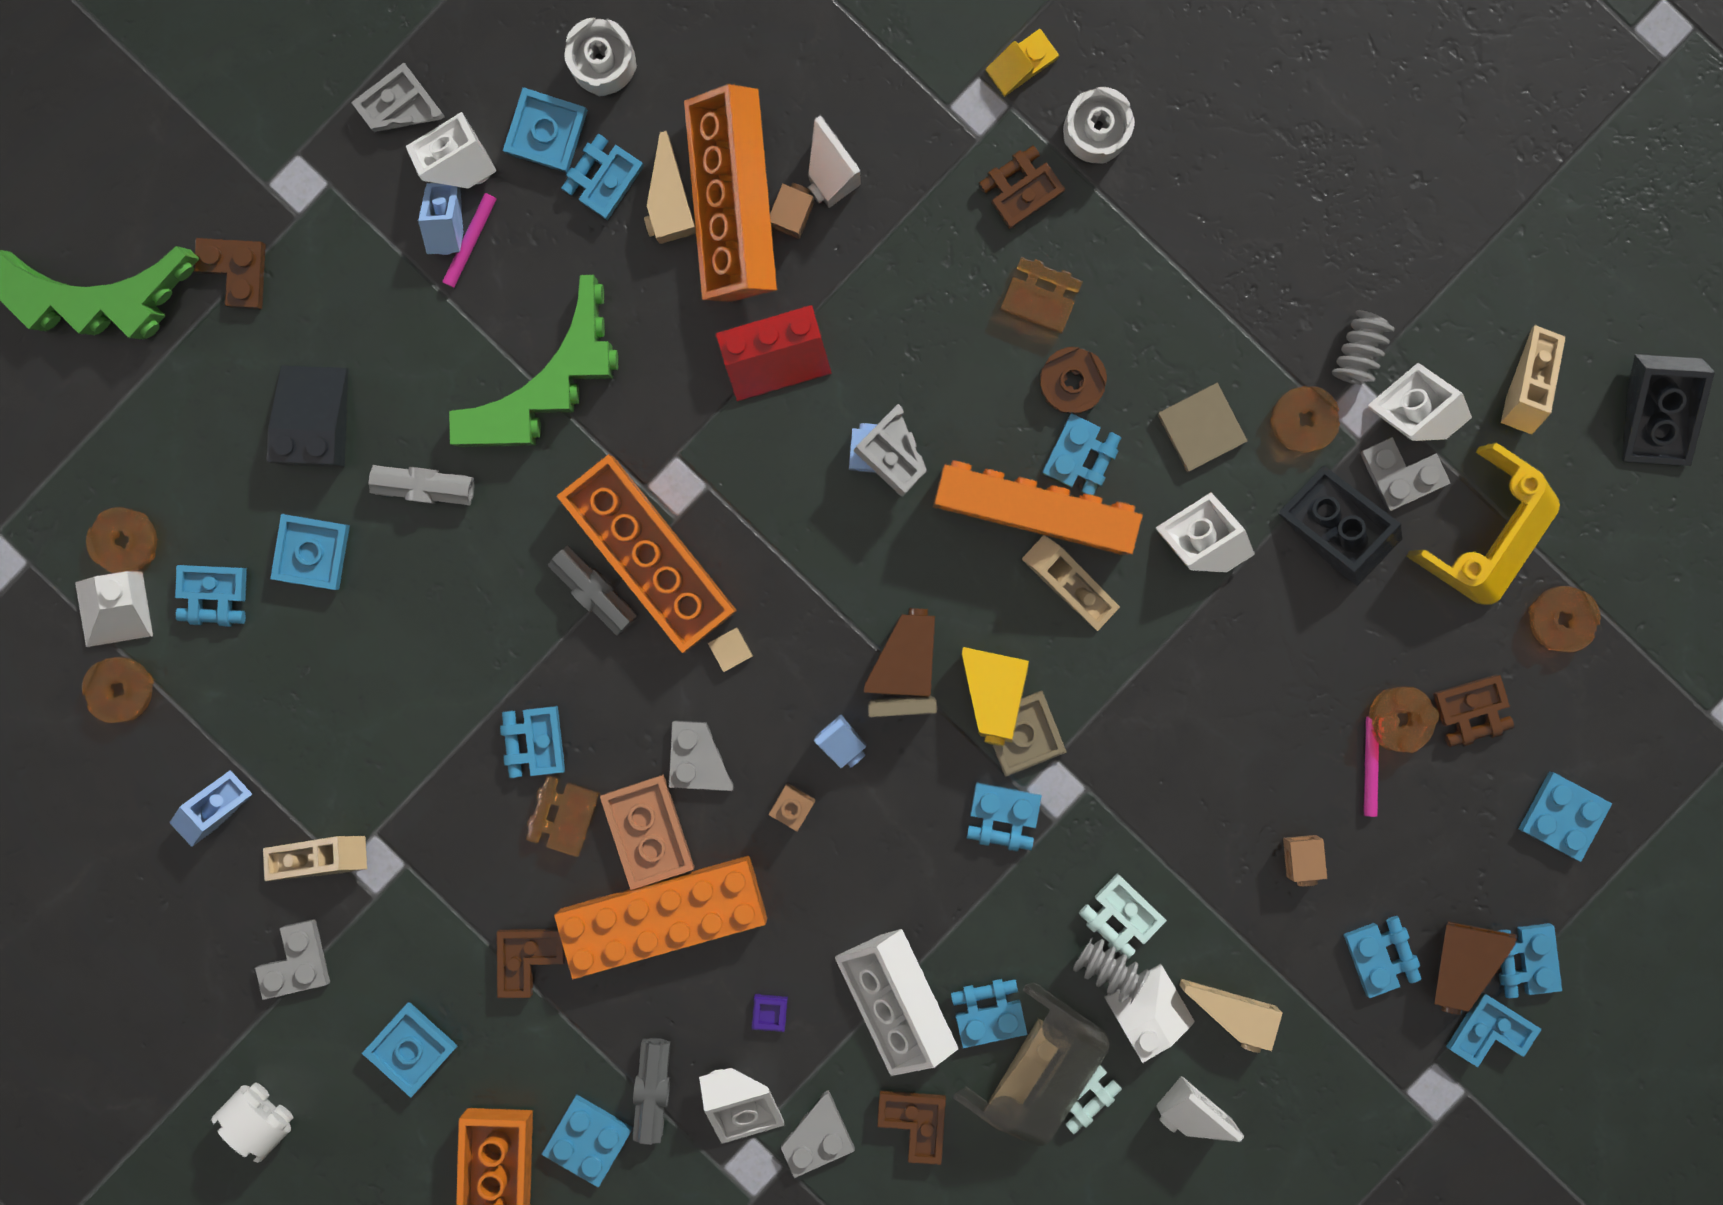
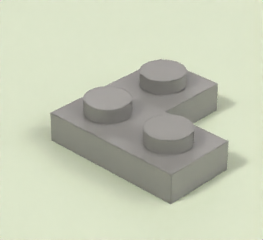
M1393 437L1359 452L1387 512L1450 484L1437 453L1406 467Z
M316 919L281 927L280 932L287 959L259 965L255 968L262 1000L329 984L330 979Z

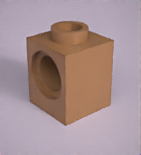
M792 183L791 187L782 184L770 213L771 228L800 240L814 205V197L809 195L810 190L796 183Z
M787 782L769 815L798 831L812 808L815 798Z
M1317 835L1283 838L1287 878L1297 882V886H1314L1318 884L1317 880L1327 879L1324 839Z

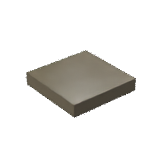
M1218 382L1157 413L1187 472L1247 442Z
M1043 691L1021 699L1012 743L1005 741L1004 746L993 745L1005 777L1067 753Z
M933 696L870 700L868 703L869 717L937 713L936 700Z

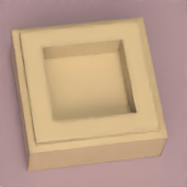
M738 627L708 643L723 672L753 656Z

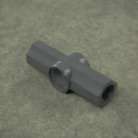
M567 545L559 551L548 564L551 570L572 590L571 594L589 612H594L616 636H619L638 617L635 611L614 592L615 588L599 571L592 569L570 546Z
M643 1039L640 1046L639 1074L636 1075L633 1092V1105H636L632 1140L640 1144L652 1145L662 1141L664 1110L668 1104L670 1090L668 1066L671 1044L670 1041L664 1039Z

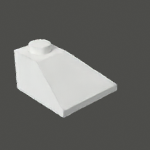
M462 112L406 146L422 181L470 188L475 184L485 182L491 174L496 172L490 157Z
M819 116L814 122L808 174L811 185L808 186V189L818 203L824 201L828 208H830L861 185L860 169L823 118Z
M1419 363L1368 404L1371 411L1412 441L1447 439L1472 418L1463 393Z
M1212 492L1156 527L1157 532L1189 570L1228 572L1255 555L1245 529Z
M125 571L95 576L75 582L86 647L153 636L142 572Z
M1161 964L1149 970L1150 974L1132 1003L1131 997H1128L1123 1002L1118 1001L1119 989L1111 995L1105 996L1107 1003L1142 1063L1171 1047L1195 1023Z
M732 1068L715 1070L708 1075L699 1077L704 1111L721 1143L785 1126L783 1117L767 1086Z
M1182 1076L1156 1105L1162 1115L1159 1120L1173 1133L1178 1129L1184 1135L1190 1137L1240 1142L1244 1137L1230 1116Z

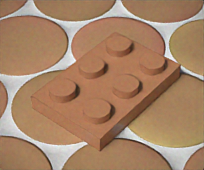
M664 774L600 796L630 890L694 870L695 867Z

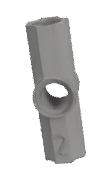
M373 465L369 475L368 485L370 493L375 495L404 497L408 501L435 504V501L462 505H471L474 495V478L465 475L438 473L439 471L416 467L401 469Z

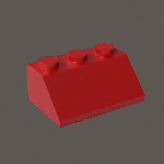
M812 305L716 333L737 402L832 374Z

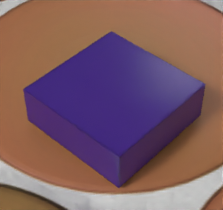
M755 994L752 1029L785 1032L788 997Z

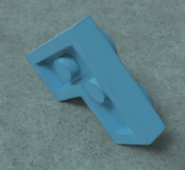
M1482 992L1446 1047L1476 1067H1479L1495 1040L1524 1057L1540 1033L1541 1028Z

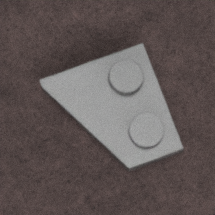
M402 63L351 102L374 132L441 120L445 117L405 63Z
M897 404L853 451L900 496H903L927 470L921 455L916 451V442L913 434L908 432L903 420V409Z
M672 722L669 788L733 791L734 784L726 771L723 759L718 748H716L712 739L713 736L706 722Z
M829 1090L821 1095L816 1105L803 1117L798 1127L781 1144V1150L794 1178L850 1154L855 1150Z

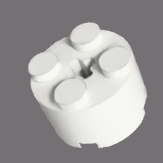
M587 18L570 30L566 39L565 61L577 83L585 90L598 96H606L624 88L636 70V57L623 28L612 20ZM598 53H601V55L605 56V58L599 60L598 58L596 59L595 56Z
M1098 87L1085 91L1076 97L1066 116L1063 130L1064 142L1075 156L1086 162L1102 164L1107 163L1121 153L1132 135L1135 124L1127 98L1117 90L1108 87ZM1097 121L1104 123L1100 130L1094 128Z
M255 1082L251 1087L241 1086L213 1115L212 1122L214 1125L219 1121L222 1127L217 1132L229 1146L245 1158L249 1153L256 1155L257 1157L253 1161L259 1163L291 1131L289 1122L293 1119V1116L284 1106L278 1105L275 1107L267 1099L269 1097L267 1090Z

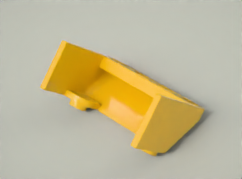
M1498 443L1480 446L1476 453L1512 476L1510 490L1513 496L1521 501V503L1486 556L1484 557L1476 552L1464 553L1458 557L1452 567L1425 549L1409 551L1406 556L1478 604H1494L1501 599L1556 517L1560 507L1557 495L1543 474Z

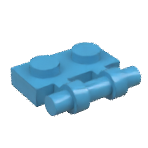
M597 134L592 143H587L582 150L584 155L576 167H571L567 172V180L561 189L572 196L578 186L584 188L585 190L578 200L608 220L643 169L644 164L616 144L609 155L605 154L602 151L609 141L602 135ZM596 161L601 164V167L592 180L586 177V174Z
M1071 413L1041 474L1070 488L1078 476L1086 480L1081 492L1094 495L1097 487H1102L1106 477L1103 475L1111 459L1115 460L1119 452L1116 448L1121 437L1109 432L1105 443L1096 440L1101 427ZM1090 450L1099 454L1091 470L1083 467Z
M177 565L175 598L188 599V608H177L176 620L188 621L190 625H202L203 622L218 623L219 626L230 627L232 624H244L246 619L245 611L233 610L232 601H245L247 568ZM203 599L218 600V610L204 609Z
M558 706L523 710L524 723L517 724L515 711L502 712L503 725L500 726L501 736H505L506 755H503L504 765H508L509 778L521 777V764L529 763L530 776L565 772ZM525 733L528 752L520 753L518 734Z
M976 782L970 816L983 818L981 828L968 826L966 838L977 840L979 844L989 846L990 843L1008 846V850L1018 851L1019 848L1032 850L1034 838L1022 836V827L1036 828L1042 795ZM993 820L1012 824L1010 833L992 830Z
M1398 916L1386 919L1389 931L1383 934L1380 933L1378 925L1375 923L1343 934L1368 998L1399 988L1400 984L1396 974L1401 972L1406 973L1409 983H1415L1422 979L1418 967H1420L1418 958L1412 954L1407 941L1410 938L1406 927H1402ZM1395 944L1400 959L1391 962L1386 946Z
M1548 923L1517 927L1518 940L1501 965L1502 973H1499L1500 985H1504L1505 997H1519L1517 985L1520 983H1524L1525 993L1528 995L1562 991L1554 925ZM1499 930L1500 932L1511 934L1510 930ZM1520 953L1522 970H1515L1514 955Z
M1002 979L992 981L993 984L977 988H973V985L963 987V991L951 993L954 1006L967 1003L968 1011L955 1013L963 1048L1027 1035L1020 1000L1011 1002L1006 1000L1007 994L1018 992L1016 979L1005 982ZM996 997L997 1005L983 1008L977 1007L976 1001Z

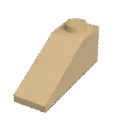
M667 131L660 132L647 201L649 216L644 217L649 236H656L659 244L696 234L694 219Z
M1536 325L1533 326L1506 396L1501 423L1533 434L1551 414L1565 336Z
M1045 535L1022 558L1051 589L1095 630L1098 631L1120 608L1061 546Z
M336 836L263 848L265 881L366 870L365 836Z
M1184 979L1180 980L1179 985L1183 991L1234 1038L1241 1042L1242 1048L1256 1053H1260L1261 1048L1272 1051L1283 1014L1277 1006Z
M1038 1018L988 1104L1017 1121L1053 1074L1068 1049L1070 1042L1067 1035Z

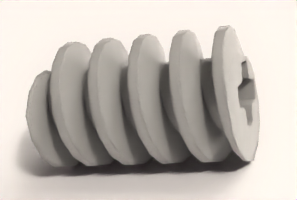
M1357 310L1356 315L1359 319H1354L1351 323V327L1355 331H1350L1346 335L1350 343L1344 344L1341 348L1346 356L1337 358L1336 362L1341 368L1334 369L1332 374L1343 381L1362 385L1364 381H1375L1376 378L1368 373V370L1380 369V365L1373 358L1385 356V353L1378 348V345H1388L1390 340L1383 336V332H1394L1395 328L1387 323L1386 319L1374 313Z
M1091 939L1075 963L1073 971L1078 972L1083 967H1086L1085 979L1088 980L1095 974L1098 975L1097 987L1108 982L1107 994L1111 995L1119 989L1118 1001L1123 1002L1128 997H1131L1132 1003L1147 980L1150 971L1145 969L1138 975V963L1136 961L1126 967L1127 955L1123 954L1119 958L1114 959L1115 947L1112 946L1104 952V940L1100 939L1095 944H1092Z

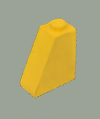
M963 647L962 657L979 735L985 737V743L1004 746L1005 741L1012 743L1029 661Z

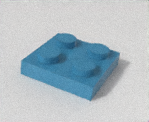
M523 87L503 151L505 154L567 173L588 110L586 107Z
M281 514L270 579L339 590L350 525Z
M1549 771L1519 830L1581 862L1612 803Z
M408 1002L362 1054L409 1097H412L458 1045Z
M576 1095L541 1155L599 1188L633 1127Z

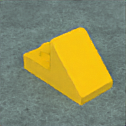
M1038 29L1019 44L1016 41L1012 42L986 68V72L1005 97L1059 58V54L1043 31Z

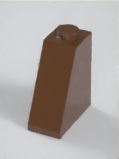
M908 608V614H901L864 684V693L931 696L935 616H928V609Z
M1448 922L1434 1004L1442 1006V1011L1451 1014L1461 1015L1462 1010L1470 1011L1514 948L1517 935Z

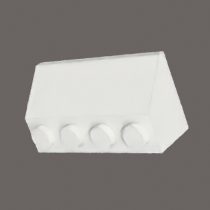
M902 929L881 934L835 957L890 1076L934 1068L959 1049Z

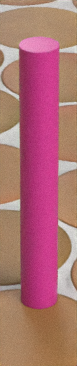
M487 193L484 194L464 235L460 252H456L442 281L443 283L455 288L497 200L495 197Z
M1366 717L1364 816L1376 817L1378 814L1380 717Z

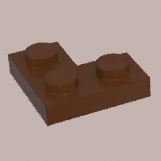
M196 238L195 255L199 260L194 265V271L205 274L227 275L225 306L229 308L262 309L266 244L259 241Z
M558 929L497 931V998H531L533 995L532 965L565 963V952Z
M880 1091L877 1127L910 1129L909 1163L941 1165L946 1096Z

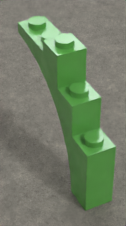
M176 246L157 264L134 277L108 285L79 287L54 281L31 269L12 252L0 250V301L31 330H50L59 323L61 315L79 334H99L109 326V319H111L129 338L147 339L159 330V323L165 317L156 306L165 303L171 297V290L176 284L187 279L193 273V266L199 258L190 249Z
M580 275L578 303L571 327L560 349L538 375L524 387L501 400L476 408L449 411L451 445L456 447L536 445V438L540 437L541 424L540 419L535 418V413L574 412V404H579L580 399L579 385L574 384V379H613V370H618L617 350H612V345L608 341L599 342V337H604L605 334L604 318L599 317V304H604L603 284H598V280L594 275Z

